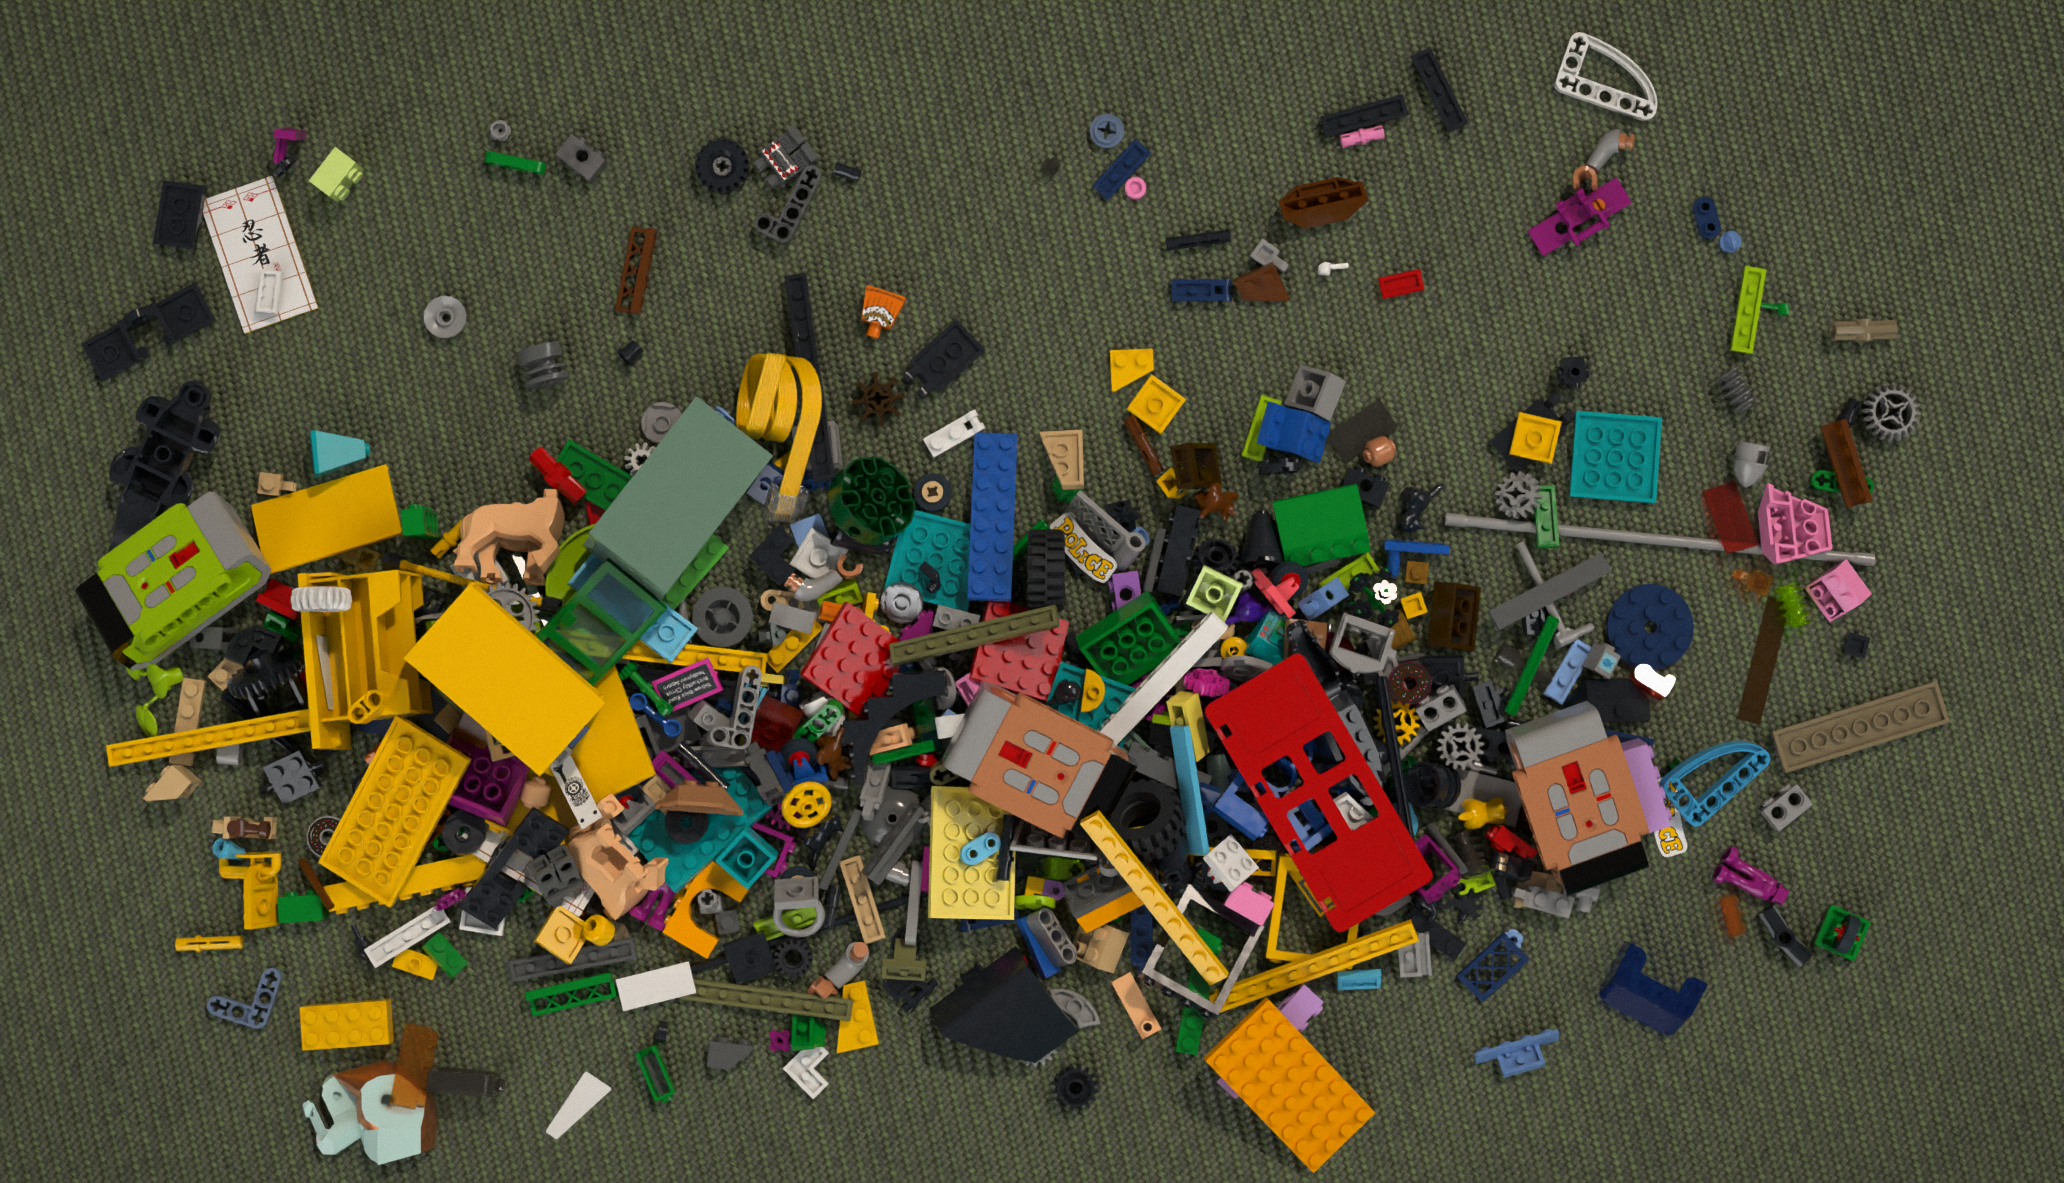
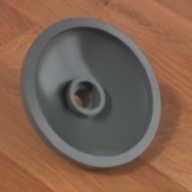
M887 786L880 810H875L872 821L864 820V817L861 815V825L868 839L879 847L911 802L924 809L918 796L907 788ZM890 814L896 815L897 819L895 822L889 821L888 817ZM924 825L917 833L915 838L912 840V842L909 844V846L919 838L924 829Z

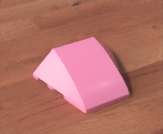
M1766 484L1758 510L1762 553L1772 563L1779 564L1833 549L1827 508L1806 499L1800 500L1791 496V493L1788 491L1782 492L1775 489L1774 485Z

